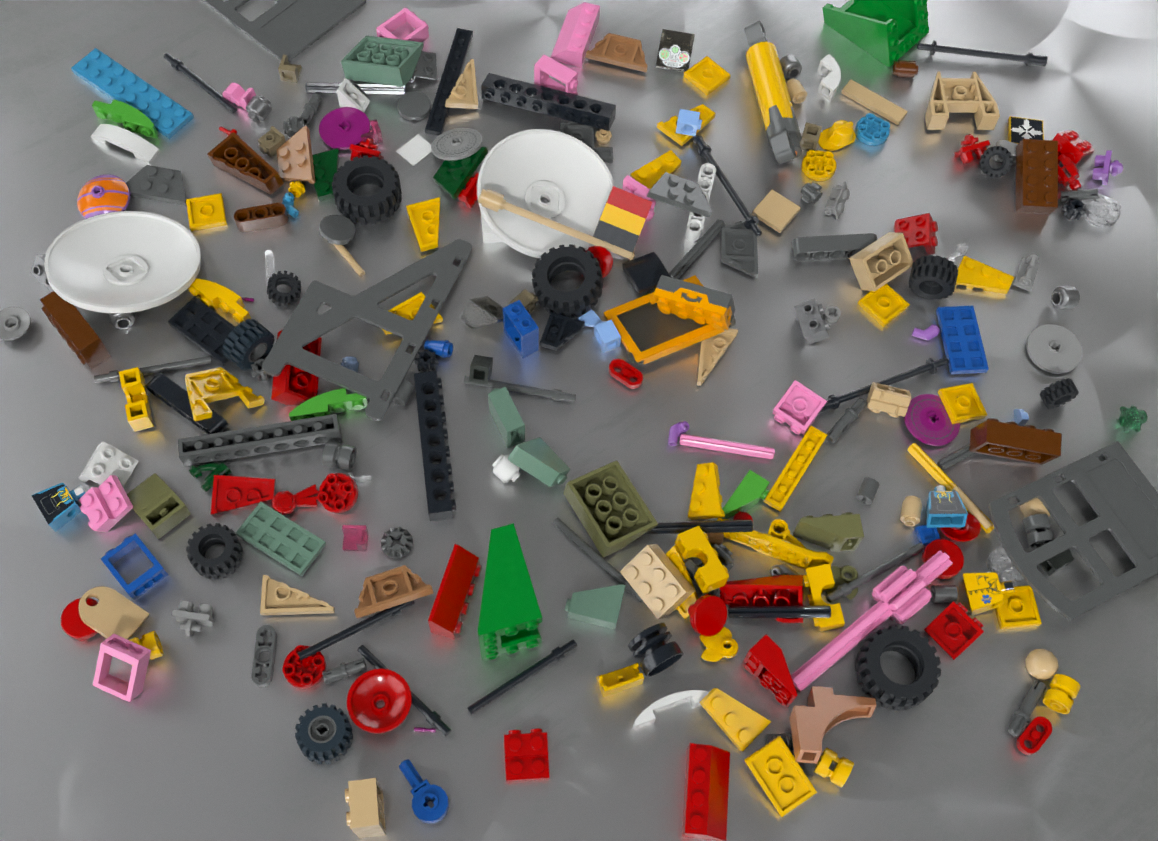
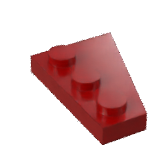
M214 475L211 515L260 503V501L272 500L275 495L276 479Z

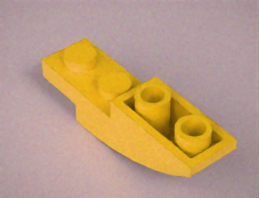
M196 278L188 288L193 296L196 297L198 295L201 301L208 307L211 306L215 310L221 308L226 313L230 312L238 323L251 319L249 312L244 309L245 305L242 298L220 284Z

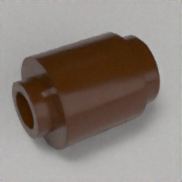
M899 60L894 62L893 75L903 78H914V75L918 74L916 61Z

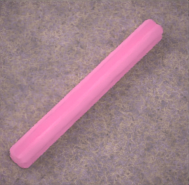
M681 434L679 441L680 445L766 459H773L775 454L774 448Z

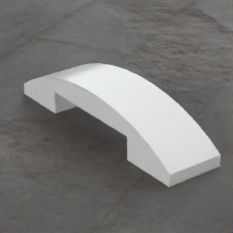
M100 124L91 135L92 139L104 144L109 142L134 153L136 158L149 164L160 152L157 147L142 137L111 124Z
M682 691L657 700L648 706L634 721V731L653 724L656 719L654 714L690 701L692 708L701 706L699 702L709 691Z

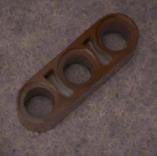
M282 203L243 208L234 213V220L240 232L280 227L286 225L289 221L286 207Z

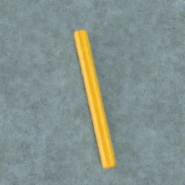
M917 443L909 446L908 452L940 485L946 487V491H951L957 486ZM983 513V515L992 523V521ZM980 523L981 528L986 533H990L995 529L993 523L987 530Z

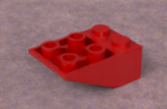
M765 634L748 651L743 660L744 667L750 674H755L760 679L759 682L765 689H770L775 694V699L781 705L785 704L789 707L797 697V692L782 649Z

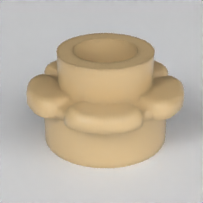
M603 129L596 131L595 137H597V142L602 145L608 144L612 133Z

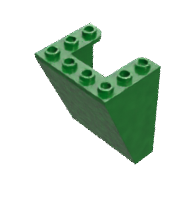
M849 0L840 8L828 3L822 7L824 23L887 67H891L894 62H897L929 33L927 0Z
M514 523L491 529L478 624V638L482 660H493L498 658L500 654H514L521 648L527 647V649H531L542 643L538 630L539 624L542 622V615Z

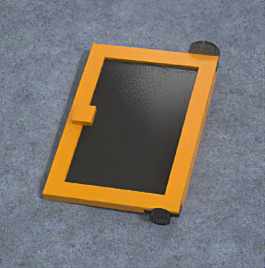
M696 275L682 280L703 286ZM654 292L604 311L606 320L612 319L621 336V342L628 351L627 358L630 364L636 363V365L643 363L645 365L724 332L723 328L719 330L706 323L698 324L689 318L681 319L672 313H662L658 309V300H655ZM734 315L729 325V328L736 325Z

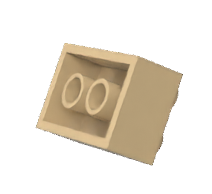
M888 232L849 258L861 290L867 291L878 290L911 268L913 264V259L903 233Z
M658 544L647 545L620 571L657 619L668 617L695 592L694 588Z
M377 779L348 781L349 788L345 789V800L350 807V812H346L347 826H350V830H353V833L359 839L386 835L383 789Z

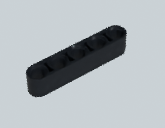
M158 372L145 385L150 393L206 434L220 433L229 425L221 415L212 409L211 418L195 422L188 392L161 372Z

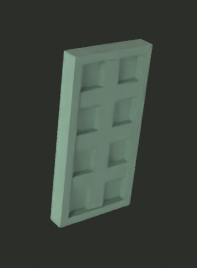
M261 501L236 532L238 537L300 576L304 575L326 546L324 540Z

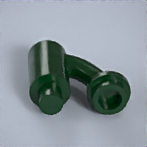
M207 463L197 467L192 465L189 473L196 479L203 476L202 472L213 470L204 479L206 482L201 486L205 492L213 488L214 475L229 476L232 473L224 463Z

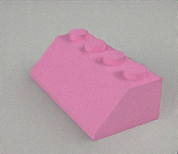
M584 2L568 10L550 58L557 62L582 68L586 51L590 47L599 22V5Z

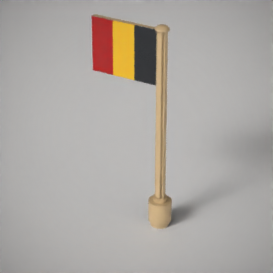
M612 186L594 234L590 236L510 204L503 199L504 195L490 189H482L478 203L482 204L481 206L495 212H498L499 209L508 210L595 246L604 247L610 252L628 258L629 261L635 257L633 250L653 203Z

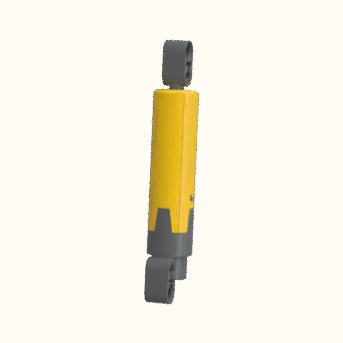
M757 21L744 28L750 47L746 52V59L770 147L773 149L777 162L783 164L802 155L800 146L802 137L776 46L768 42L761 21Z

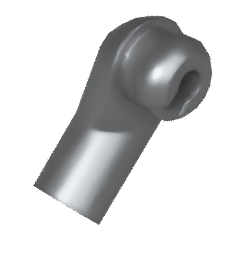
M787 564L774 565L770 569L772 576L800 575Z

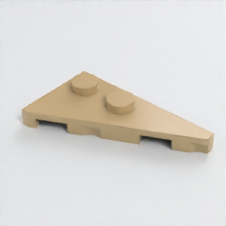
M470 59L465 66L464 72L460 75L456 86L451 91V95L446 100L445 107L478 109L474 59Z
M724 329V332L701 341L697 385L701 386L736 338L738 329Z
M263 575L261 615L335 613V608L322 600L319 601L310 597L307 593L291 588L283 582L275 581L267 575Z

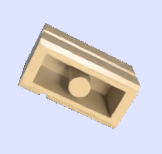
M872 382L866 399L867 408L874 413L886 412L889 416L895 418L899 416L905 417L912 396L909 390Z

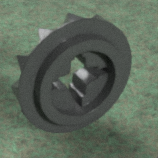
M400 526L398 528H390L389 531L384 532L381 539L383 552L391 558L404 557L411 551L413 546L412 535L408 530L402 529ZM391 538L396 539V540H397L398 538H401V539H400V542H401L402 546H401V545H398V544H396L395 546H392V545H393V541H392Z

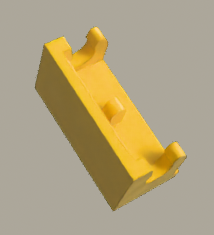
M638 662L603 675H598L596 679L602 696L606 697L643 684L644 676L639 671Z

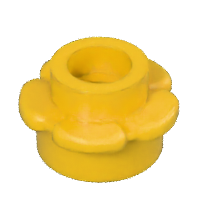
M290 182L288 191L294 197L299 198L306 192L301 182Z

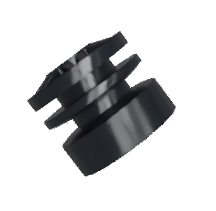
M659 623L643 630L628 644L629 649L635 651L633 654L635 658L645 656L639 665L646 677H652L666 670L684 655L676 641L666 644L672 637L670 631L666 632L668 628L665 623Z

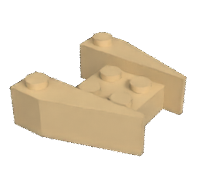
M940 71L937 72L925 114L927 130H944L949 118V112L973 113L977 130H994L1000 117L998 106L977 73L973 72L971 78H941Z

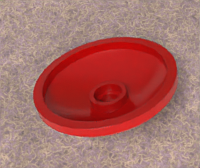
M374 669L365 672L353 682L347 695V710L352 721L360 729L374 734L386 733L400 726L407 718L412 704L411 691L405 679L398 673L388 669ZM383 701L385 705L381 708L377 707V704Z

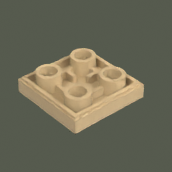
M771 190L752 211L751 215L757 216L761 222L781 233L798 214L801 207L776 191Z

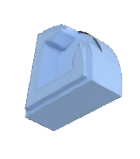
M592 309L577 318V320L584 321L585 326L594 328L598 323L602 322Z
M1024 409L1014 410L1015 423L1019 426H1024L1029 420L1028 413L1024 412Z

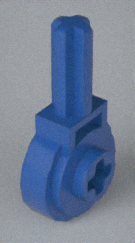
M409 759L404 760L399 765V769L412 787L410 792L414 796L412 799V809L415 816L427 824L441 821L449 810V799L446 792L437 785H430L427 779L423 781ZM430 801L434 804L432 808L428 805Z

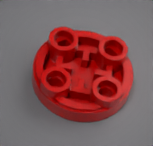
M331 473L322 482L317 499L326 510L334 513H344L355 505L358 499V486L354 479L346 474Z
M937 539L930 542L922 553L923 564L937 552H945L953 564L936 579H949L956 576L964 565V556L961 549L955 543L945 539Z
M711 594L701 596L688 608L692 628L700 635L706 637L714 636L723 629L726 623L727 607L725 602L718 596Z
M81 598L69 603L63 610L61 627L71 638L85 641L95 636L98 632L81 620L79 615V602ZM88 598L86 604L96 606L98 602Z
M299 645L287 655L283 664L282 671L285 678L292 686L299 689H308L316 686L323 679L322 671H326V661L320 651L303 660L299 659L297 653L311 646Z

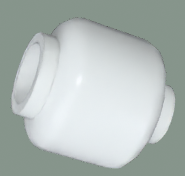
M502 454L492 465L494 467L493 473L504 483H508L510 480L514 482L521 475L519 472L521 468L508 460L510 454L505 456Z

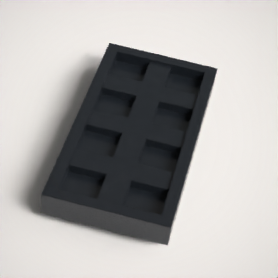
M193 297L168 320L172 328L223 366L229 361L222 351L223 344L235 326L199 299Z

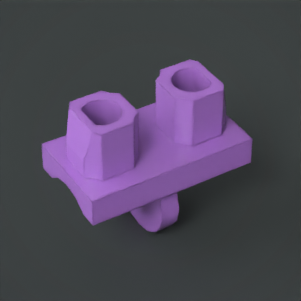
M1107 150L1106 155H1096L1095 167L1104 168H1094L1092 179L1102 180V185H1108L1109 173L1112 176H1117V174L1123 171V165L1118 160H1114L1111 163L1112 150Z

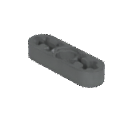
M270 625L260 627L256 634L251 677L258 687L268 686L273 679L277 633ZM267 631H269V633L272 635L269 636L267 639V644L269 646L265 645V639L262 636L266 635ZM269 651L270 658L267 661H260L259 655L261 652ZM260 666H263L267 678H263V681L260 682L257 676H261L262 668Z

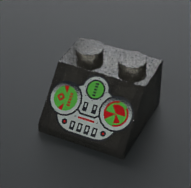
M662 29L656 68L686 72L690 65L695 34Z

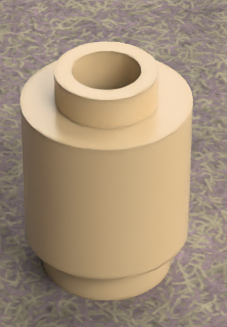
M795 78L788 80L786 84L792 102L794 104L804 102L807 92L800 81Z
M907 496L902 502L900 521L906 526H915L920 523L922 511L920 498Z

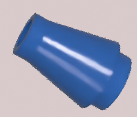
M426 340L424 350L427 349L431 353L435 352L436 355L442 358L451 357L453 343L449 342V340Z

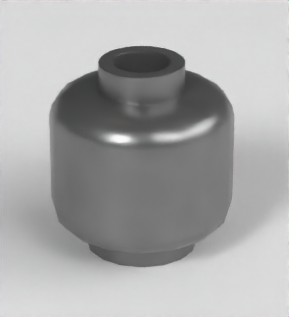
M786 55L780 59L785 79L797 78L802 70V66L797 58L793 55Z
M262 95L253 96L246 106V110L249 113L247 116L255 122L257 120L264 121L272 110L271 102Z
M1059 286L1055 288L1051 295V301L1057 309H1072L1078 305L1080 300L1079 291L1074 286Z
M134 312L109 313L110 323L117 329H127L135 322Z

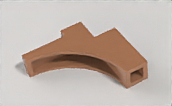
M812 686L807 697L808 706L794 705L789 718L795 762L817 764L822 753V739L824 735L835 725L846 720L871 718L877 705L876 699L864 696L834 695L833 688Z

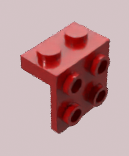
M1074 130L1059 132L1052 140L1058 141L1059 155L1065 154L1066 157H1070L1075 166L1085 155L1094 152L1093 145L1086 140L1080 139L1079 134Z
M930 213L901 218L895 221L894 233H903L908 248L923 245L928 255L935 254V246H938L937 237L935 236V233L938 231V225L936 221H933Z

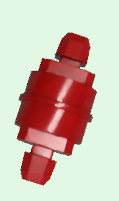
M1058 153V183L1064 187L1069 185L1071 190L1081 188L1078 180L1080 177L1079 170L1070 157H1066L1065 154L1059 155Z

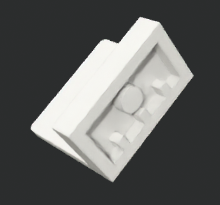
M102 441L95 449L78 479L85 483L91 480L101 485L110 475L118 477L121 485L124 487L138 460Z

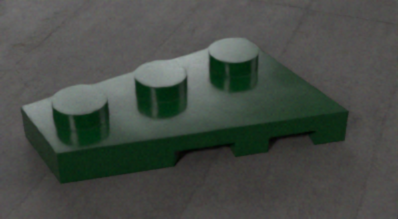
M338 148L312 155L315 175L314 187L319 201L334 198L332 182L333 176L337 173Z

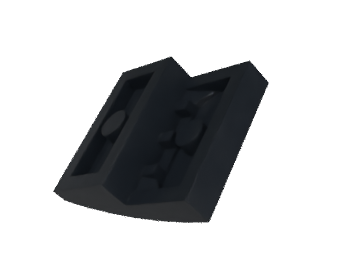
M655 252L622 264L623 270L631 279V285L639 294L656 288L661 275L670 277L664 264Z

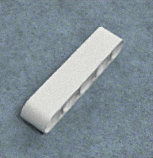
M710 163L701 166L697 181L708 204L716 173L715 166ZM690 211L685 233L688 241L697 242L700 240L706 216Z

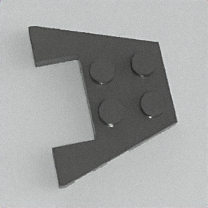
M571 121L560 123V132L585 143L604 162L613 163V147H594L593 128L595 127Z

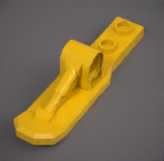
M718 517L717 521H725L728 519H722ZM782 519L772 521L767 534L755 530L752 532L724 533V538L749 546L759 553L805 570L806 568L830 564L831 566L834 559L827 552L812 551L803 546V543L790 534L788 524Z

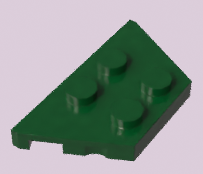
M481 147L476 153L464 159L445 160L433 176L435 182L445 192H448L452 199L456 200L487 155V148Z

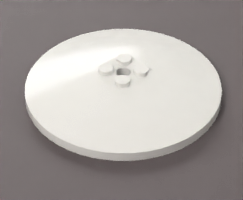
M532 129L512 134L501 140L490 150L481 165L478 175L477 198L479 200L482 189H490L504 195L503 199L510 204L593 236L611 188L615 186V183L604 161L582 141L558 131ZM540 198H547L549 203H543ZM478 203L481 213L492 231L507 245L525 255L541 259V255L544 252L549 253V249L553 247L557 249L559 245L563 244L565 247H569V244L575 245L576 248L581 246L585 250L595 246L508 210L499 209L498 212H495Z
M120 211L90 217L67 228L49 246L45 256L44 267L51 288L70 304L101 313H131L160 306L182 294L190 287L199 273L201 253L196 238L180 223L158 214L140 211Z

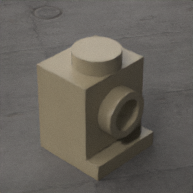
M806 122L800 141L802 150H816L822 126Z
M274 126L270 127L271 130L258 139L259 150L271 158L277 154V149L286 142L285 136Z
M524 289L510 304L520 300L527 312L531 314L536 308L538 298L534 293Z

